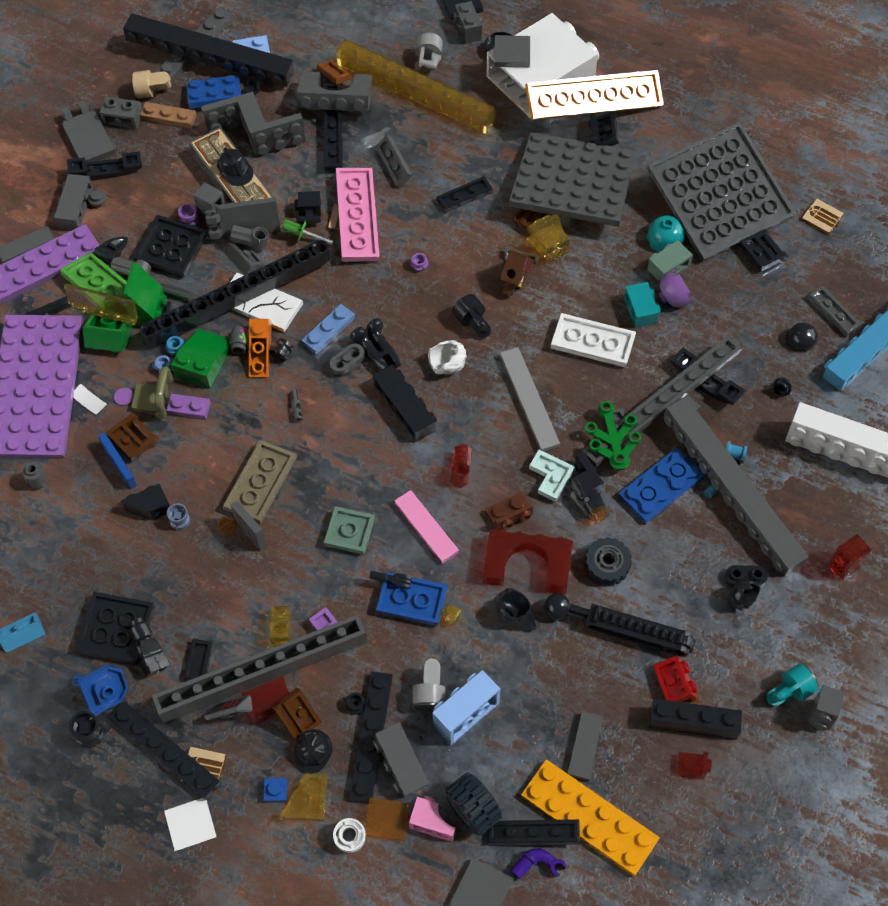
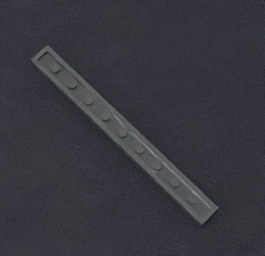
M727 336L629 413L636 416L637 424L630 429L620 443V446L622 447L629 442L631 432L637 431L640 433L663 415L668 406L687 396L741 353L742 347ZM625 417L615 424L617 433L624 425ZM600 440L602 447L613 452L611 445ZM594 444L592 447L597 448L599 445ZM589 446L583 450L595 467L607 459L599 453L591 452Z

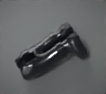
M379 318L371 320L366 327V331L363 327H357L351 332V340L356 344L362 345L364 352H366L379 371L388 367L385 359H388L395 368L401 366L394 348L381 335L383 322ZM368 335L370 338L373 339L376 346L380 349V352L375 348L372 341L369 340Z

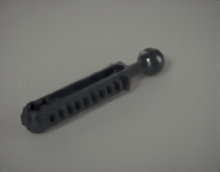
M554 593L548 596L544 602L545 612L553 620H561L566 616L586 621L585 628L680 657H687L688 653H692L696 641L692 639V633L596 604H591L590 609L570 604L567 596L562 593Z

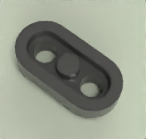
M350 344L332 357L330 360L332 373L344 375L361 363L365 357L363 347L359 344Z

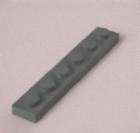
M219 7L195 32L216 37L234 19L233 14ZM172 54L155 72H167L170 76V82H172L193 60Z

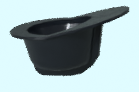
M225 147L217 161L218 170L226 181L234 186L248 184L253 178L251 165L239 150L227 149Z

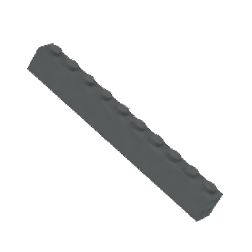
M684 397L668 406L663 416L666 425L671 427L677 439L684 443L689 455L696 459L701 471L711 479L713 487L721 492L725 503L733 508L737 519L745 524L750 536L760 544L762 552L773 561L774 568L785 577L804 565L809 556L688 398Z
M357 614L152 695L158 715L162 722L165 723L367 643L366 632Z

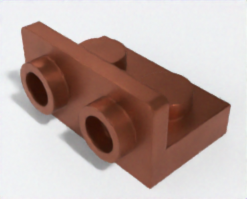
M520 492L486 508L485 513L496 532L510 529L519 521L524 522L530 519L533 515L534 506L532 503L528 504L524 495Z

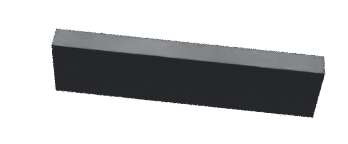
M580 820L498 821L488 829L489 846L580 844Z

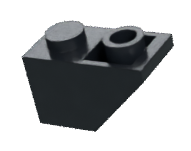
M160 484L151 485L145 490L136 494H130L121 500L127 513L150 520L167 515V510L170 507Z

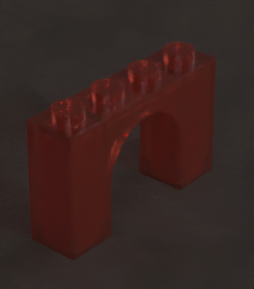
M490 529L483 571V583L503 586L506 565L509 559L518 552L532 551L539 554L547 564L548 573L545 592L566 595L573 540H568L565 537L551 538L543 534L529 535L521 531L514 533L507 532L504 529Z

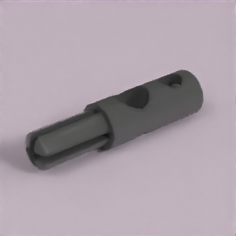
M293 389L291 390L293 417L295 422H301L303 417L298 391Z

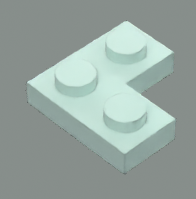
M538 450L529 465L530 470L545 476L538 489V494L554 502L559 498L575 470L574 466L541 450Z

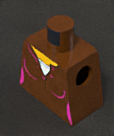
M510 249L500 279L505 281L502 289L503 293L512 296L516 286L523 287L534 263L533 259Z

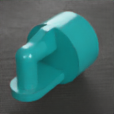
M797 664L782 674L783 683L770 690L766 695V699L772 706H778L791 697L802 702L818 691V681L807 666Z

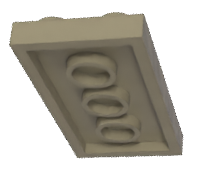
M260 440L223 505L224 510L232 513L230 505L238 501L257 523L261 524L297 458L296 454Z

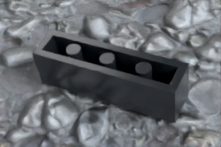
M392 364L373 375L375 388L415 442L436 431L437 419L432 412H428L425 402L421 397L418 398L416 396L414 387L410 383L407 384L400 369L397 370Z
M653 699L650 706L648 728L737 740L741 733L742 710Z

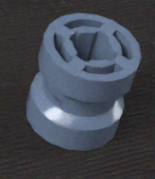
M175 503L168 508L167 517L171 527L178 531L186 529L190 524V517L186 507L183 504Z

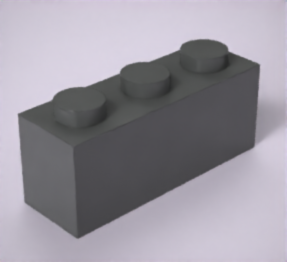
M68 174L66 181L63 182V191L61 196L58 197V207L53 213V220L56 222L58 229L72 231L82 226L89 203L88 195L93 190L89 176Z
M400 722L374 735L376 739L373 741L374 747L378 753L382 752L385 758L382 763L387 773H392L395 779L392 784L397 794L402 793V796L405 797L429 784Z

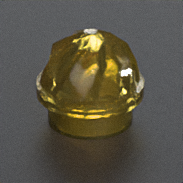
M446 604L445 608L441 610V619L446 625H454L461 619L460 613L462 610Z

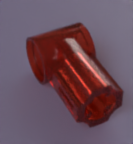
M460 444L455 446L451 482L458 488L465 487L469 483L472 448L468 445Z

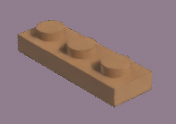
M149 102L144 103L140 113L141 120L192 129L197 116L195 110Z

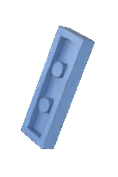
M340 304L302 339V345L317 355L355 319V314Z

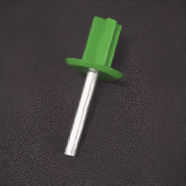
M285 219L282 230L299 236L298 241H300L302 234L317 240L326 241L330 245L333 244V241L305 231L306 221L302 226Z

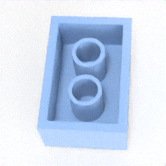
M483 670L478 674H472L467 679V684L462 688L457 687L450 694V698L446 702L441 701L433 709V727L450 746L500 703L501 689Z

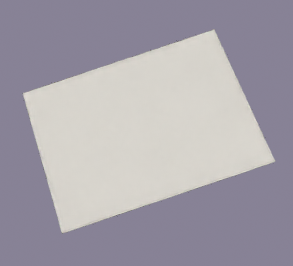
M200 798L164 811L174 851L216 838L207 800Z

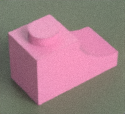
M417 797L409 821V828L453 842L455 827L447 824L439 814V803H436V800L431 797Z

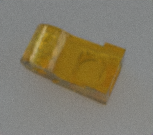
M272 606L270 626L272 648L291 641L290 606Z

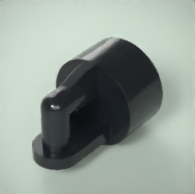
M467 294L457 300L453 306L452 313L463 326L471 325L481 338H486L491 334V327L482 317L485 307L474 294Z

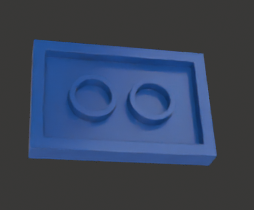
M239 75L186 82L189 109L201 108V106L241 95Z
M386 572L387 575H394V573ZM413 577L410 589L394 586L391 582H383L376 613L438 626L448 585Z

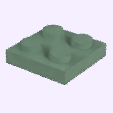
M335 506L324 540V546L365 555L375 515Z

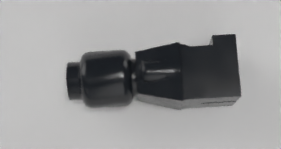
M143 617L131 621L130 631L134 641L139 643L137 645L138 660L145 676L149 677L166 670L170 664L163 653V648L155 637H152L153 632L149 623L144 621Z

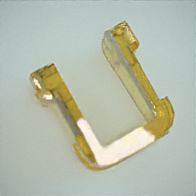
M558 214L547 215L543 219L540 218L528 226L527 229L531 236L526 239V243L541 256L543 263L557 260L567 254L569 250V238L562 228L561 219Z

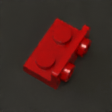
M676 655L653 666L666 700L683 702L690 698L693 701L698 699L696 695L698 688L694 680H690L688 673L691 671L685 660L682 661Z

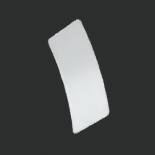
M82 384L74 390L73 398L94 414L99 413L107 405Z

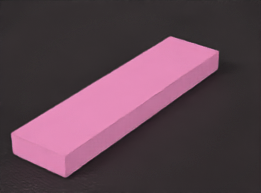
M411 490L394 500V504L442 564L459 553L455 544Z

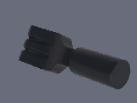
M371 571L369 579L391 582L394 586L410 589L412 576L401 573L387 575L386 573Z

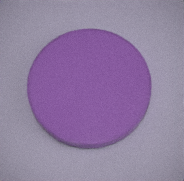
M121 388L114 394V400L118 405L126 406L133 401L134 394L128 388Z

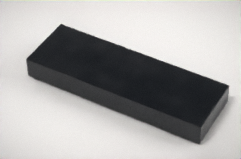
M485 176L436 196V201L443 212L447 213L493 193V188Z

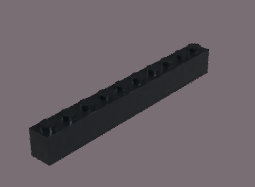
M131 13L123 27L125 39L131 43L141 44L149 48L172 53L179 57L189 58L276 85L287 87L294 74V61L292 59Z

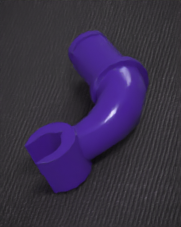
M535 848L526 852L523 851V856L510 872L521 880L533 865L536 866L538 862H541L550 867V872L554 876H560L555 870V865H561L566 869V864L563 860L556 859L548 851Z

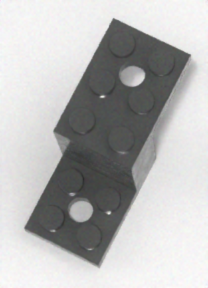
M253 92L201 106L207 133L219 127L225 131L243 126L254 157L306 142L301 113L265 123Z

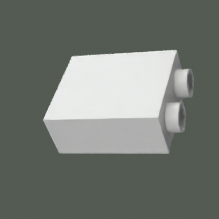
M553 13L515 35L530 36V67H494L495 48L487 52L486 77L530 119L525 89L526 83L592 77L596 75V66L599 60V53L595 45L591 42L585 43L576 35L574 27L569 22H562Z

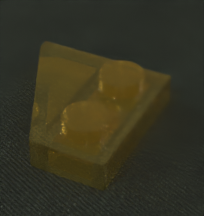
M305 773L299 787L290 797L291 800L285 810H282L280 818L284 820L325 821L328 774Z

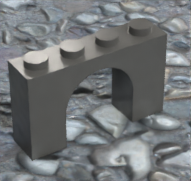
M303 71L297 89V107L301 109L368 112L373 91L372 75L355 74L353 84L349 88L332 91L321 87L320 72Z

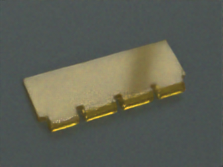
M67 283L64 285L68 302L72 304L73 310L87 312L88 314L100 317L104 316V318L115 321L121 320V322L131 325L136 324L138 315L134 300Z

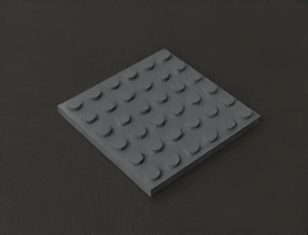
M741 122L657 160L646 168L673 214L681 222L686 236L702 262L739 244L741 240L763 229L768 230L796 215L795 210Z
M531 132L509 200V207L619 227L637 151L612 146H596L594 143Z

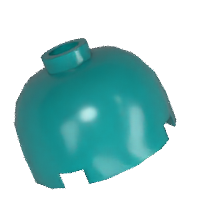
M669 215L656 218L650 224L647 233V241L650 242L651 248L657 252L662 251L665 246L673 244L677 240L683 245L685 231L681 222Z

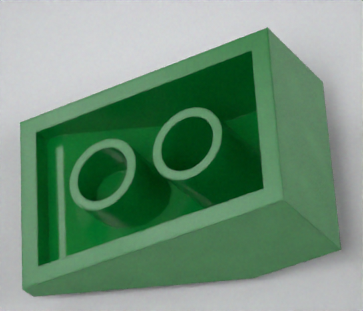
M132 262L123 295L134 326L141 327L144 323L161 316L162 307L167 302V296L164 295L163 288L139 264Z
M126 303L108 313H105L97 306L83 326L85 348L123 352L129 342L134 325Z
M198 329L176 354L171 364L174 376L211 388L231 349L229 346L230 339Z

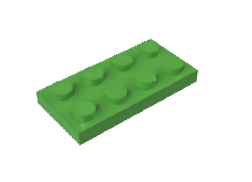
M90 252L60 269L61 275L105 313L126 302L123 293L127 281L93 253Z

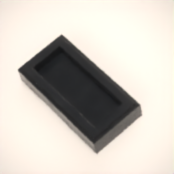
M192 639L183 677L184 682L208 673L214 648L213 641Z

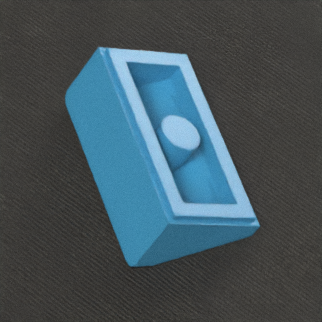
M34 612L0 628V643L6 653L45 635L37 613Z

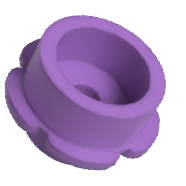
M423 253L414 254L410 261L411 267H414L417 271L426 269L429 263Z

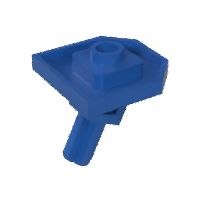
M107 664L86 676L75 675L72 682L73 686L80 687L88 711L95 716L122 702L128 690L123 671L118 667Z

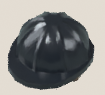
M309 729L301 733L294 749L295 764L301 771L313 774L326 766L333 752V744L329 736L323 731Z

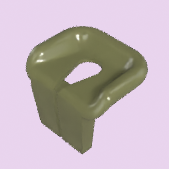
M164 366L161 368L157 384H136L131 407L132 411L153 414L159 419L167 416L164 400L166 399L168 386L174 380L169 367Z

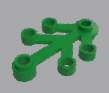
M604 401L599 405L598 413L601 418L605 419L608 434L598 429L596 423L588 422L585 425L586 434L598 438L590 441L589 448L591 452L599 453L608 458L610 465L615 470L622 471L630 464L629 455L632 450L641 443V434L634 431L630 433L629 442L623 450H621L620 443L630 429L636 426L637 418L633 414L627 415L624 425L617 433L613 419L614 405L609 401ZM589 427L595 428L594 430H588ZM632 437H638L639 439L633 440ZM600 440L611 445L613 452L602 447ZM597 444L599 447L594 448L592 445ZM622 458L623 461H617L616 459Z

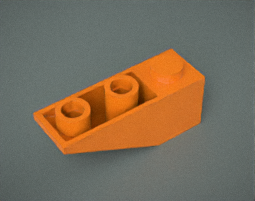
M249 319V377H269V350L271 349L272 325L270 319Z

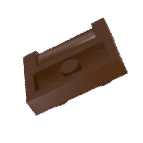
M131 413L106 432L109 439L132 462L149 448L157 446L160 442V438L156 434L153 435L139 421V417L135 413ZM129 426H134L146 440L142 442L129 429Z

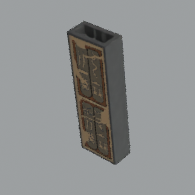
M221 127L189 142L193 157L216 188L223 192V197L227 203L273 197L254 170L252 180L243 186H234L223 177L217 168V161L225 147L227 149L237 148Z

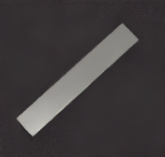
M519 348L500 352V358L539 449L545 452L560 447L559 439Z

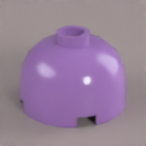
M674 268L667 272L660 280L659 287L661 292L658 295L663 303L668 302L676 308L684 307L693 302L694 299L693 297H688L690 291L679 274L675 276L676 269Z

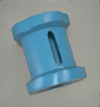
M728 441L726 445L727 451L735 460L743 464L748 446L741 447L733 445Z

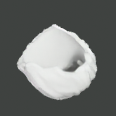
M455 340L438 343L429 349L428 354L429 364L433 371L437 374L446 375L455 374L462 370L467 357L464 346Z

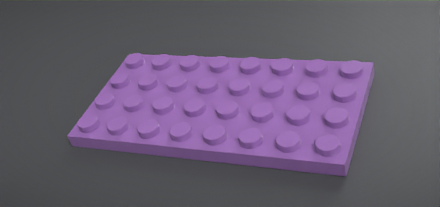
M5 315L0 345V458H65L84 321L82 316Z

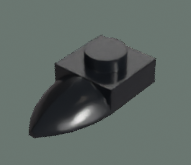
M116 237L109 239L96 247L94 254L109 264L113 258L121 256L122 250L127 245L128 238Z

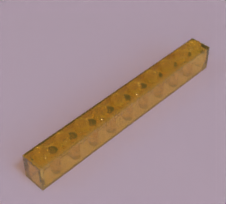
M345 39L336 49L337 65L356 74L372 75L373 82L486 134L495 122V107Z

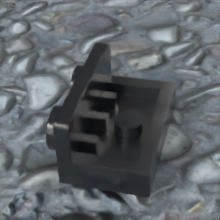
M610 112L596 117L595 114H590L588 124L592 131V134H590L591 142L596 144V146L619 144L615 113Z

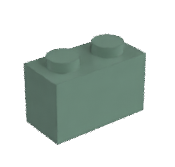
M677 240L673 244L665 246L659 253H654L649 258L647 270L660 282L662 277L672 269H676V276L691 265L693 254Z

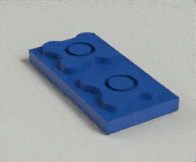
M677 447L618 494V497L647 524L704 479L706 474Z

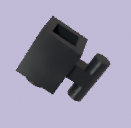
M320 191L298 192V199L294 200L295 211L299 212L298 223H304L305 221L306 223H321Z

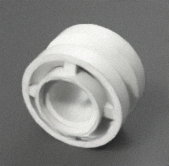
M343 819L334 828V842L343 852H356L364 845L366 839L365 829L356 819ZM346 830H353L356 833L353 841L348 842L343 839V834Z

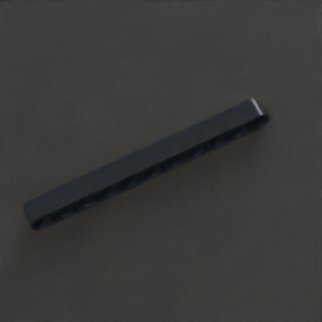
M323 240L315 241L144 323L140 327V334L144 344L148 347H155L172 336H178L328 263L330 260L328 243Z

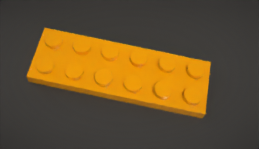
M547 759L521 794L522 799L552 820L579 819L580 839L633 877L636 876L660 839L656 834Z

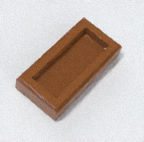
M332 60L316 65L317 71L336 85L351 79L350 73Z

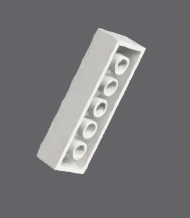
M801 402L799 403L785 439L786 442L793 446L809 449L813 453L823 454L833 460L848 463L852 467H859L868 470L872 474H879L888 478L887 432Z

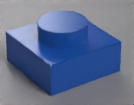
M287 778L264 779V803L287 802Z

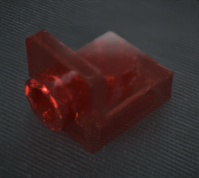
M703 751L702 755L679 752L677 776L704 780L706 774L711 772L712 760L708 759V752Z

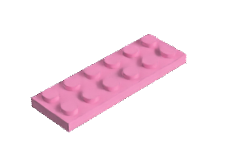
M336 168L342 262L379 261L372 168Z

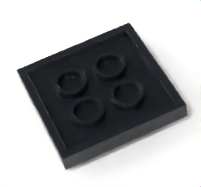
M156 215L133 255L134 262L143 260L153 268L185 277L206 240L208 231Z
M93 591L74 648L75 653L138 665L137 645L139 643L133 639L130 631L132 626L130 622L143 617V620L147 621L150 625L156 607L155 603Z

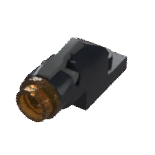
M583 451L576 454L574 467L578 475L572 478L570 498L590 520H593L594 523H600L609 516L608 508L600 494L603 491L604 482Z

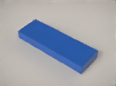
M105 432L99 435L98 439L129 489L136 487L137 484L133 475Z

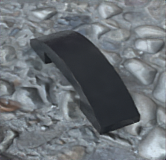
M140 151L122 153V158L92 162H86L85 157L67 159L68 174L89 176L90 179H108L135 172L142 168Z
M682 348L670 362L681 373L698 360V357ZM715 374L697 387L709 396L730 405H734L746 392V390L733 381L729 380L726 382Z

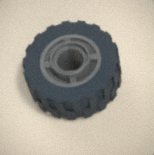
M610 537L600 538L598 541H594L587 550L584 561L586 574L588 573L591 580H594L597 584H602V586L619 584L629 573L632 565L631 553H629L628 547L622 541H618V539H611ZM609 559L613 564L608 565L603 560Z

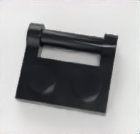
M763 229L741 240L739 244L760 272L777 263L785 262L789 257L770 237L767 229ZM763 240H764L765 243L770 247V249L775 253V256H774V255L772 254V252L767 248V246L762 242Z

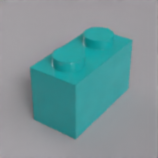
M648 282L626 286L624 299L634 327L638 328L657 324L661 310L659 304L655 303L654 290L650 289Z

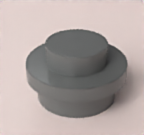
M94 190L88 195V202L93 207H102L106 202V194L101 190Z

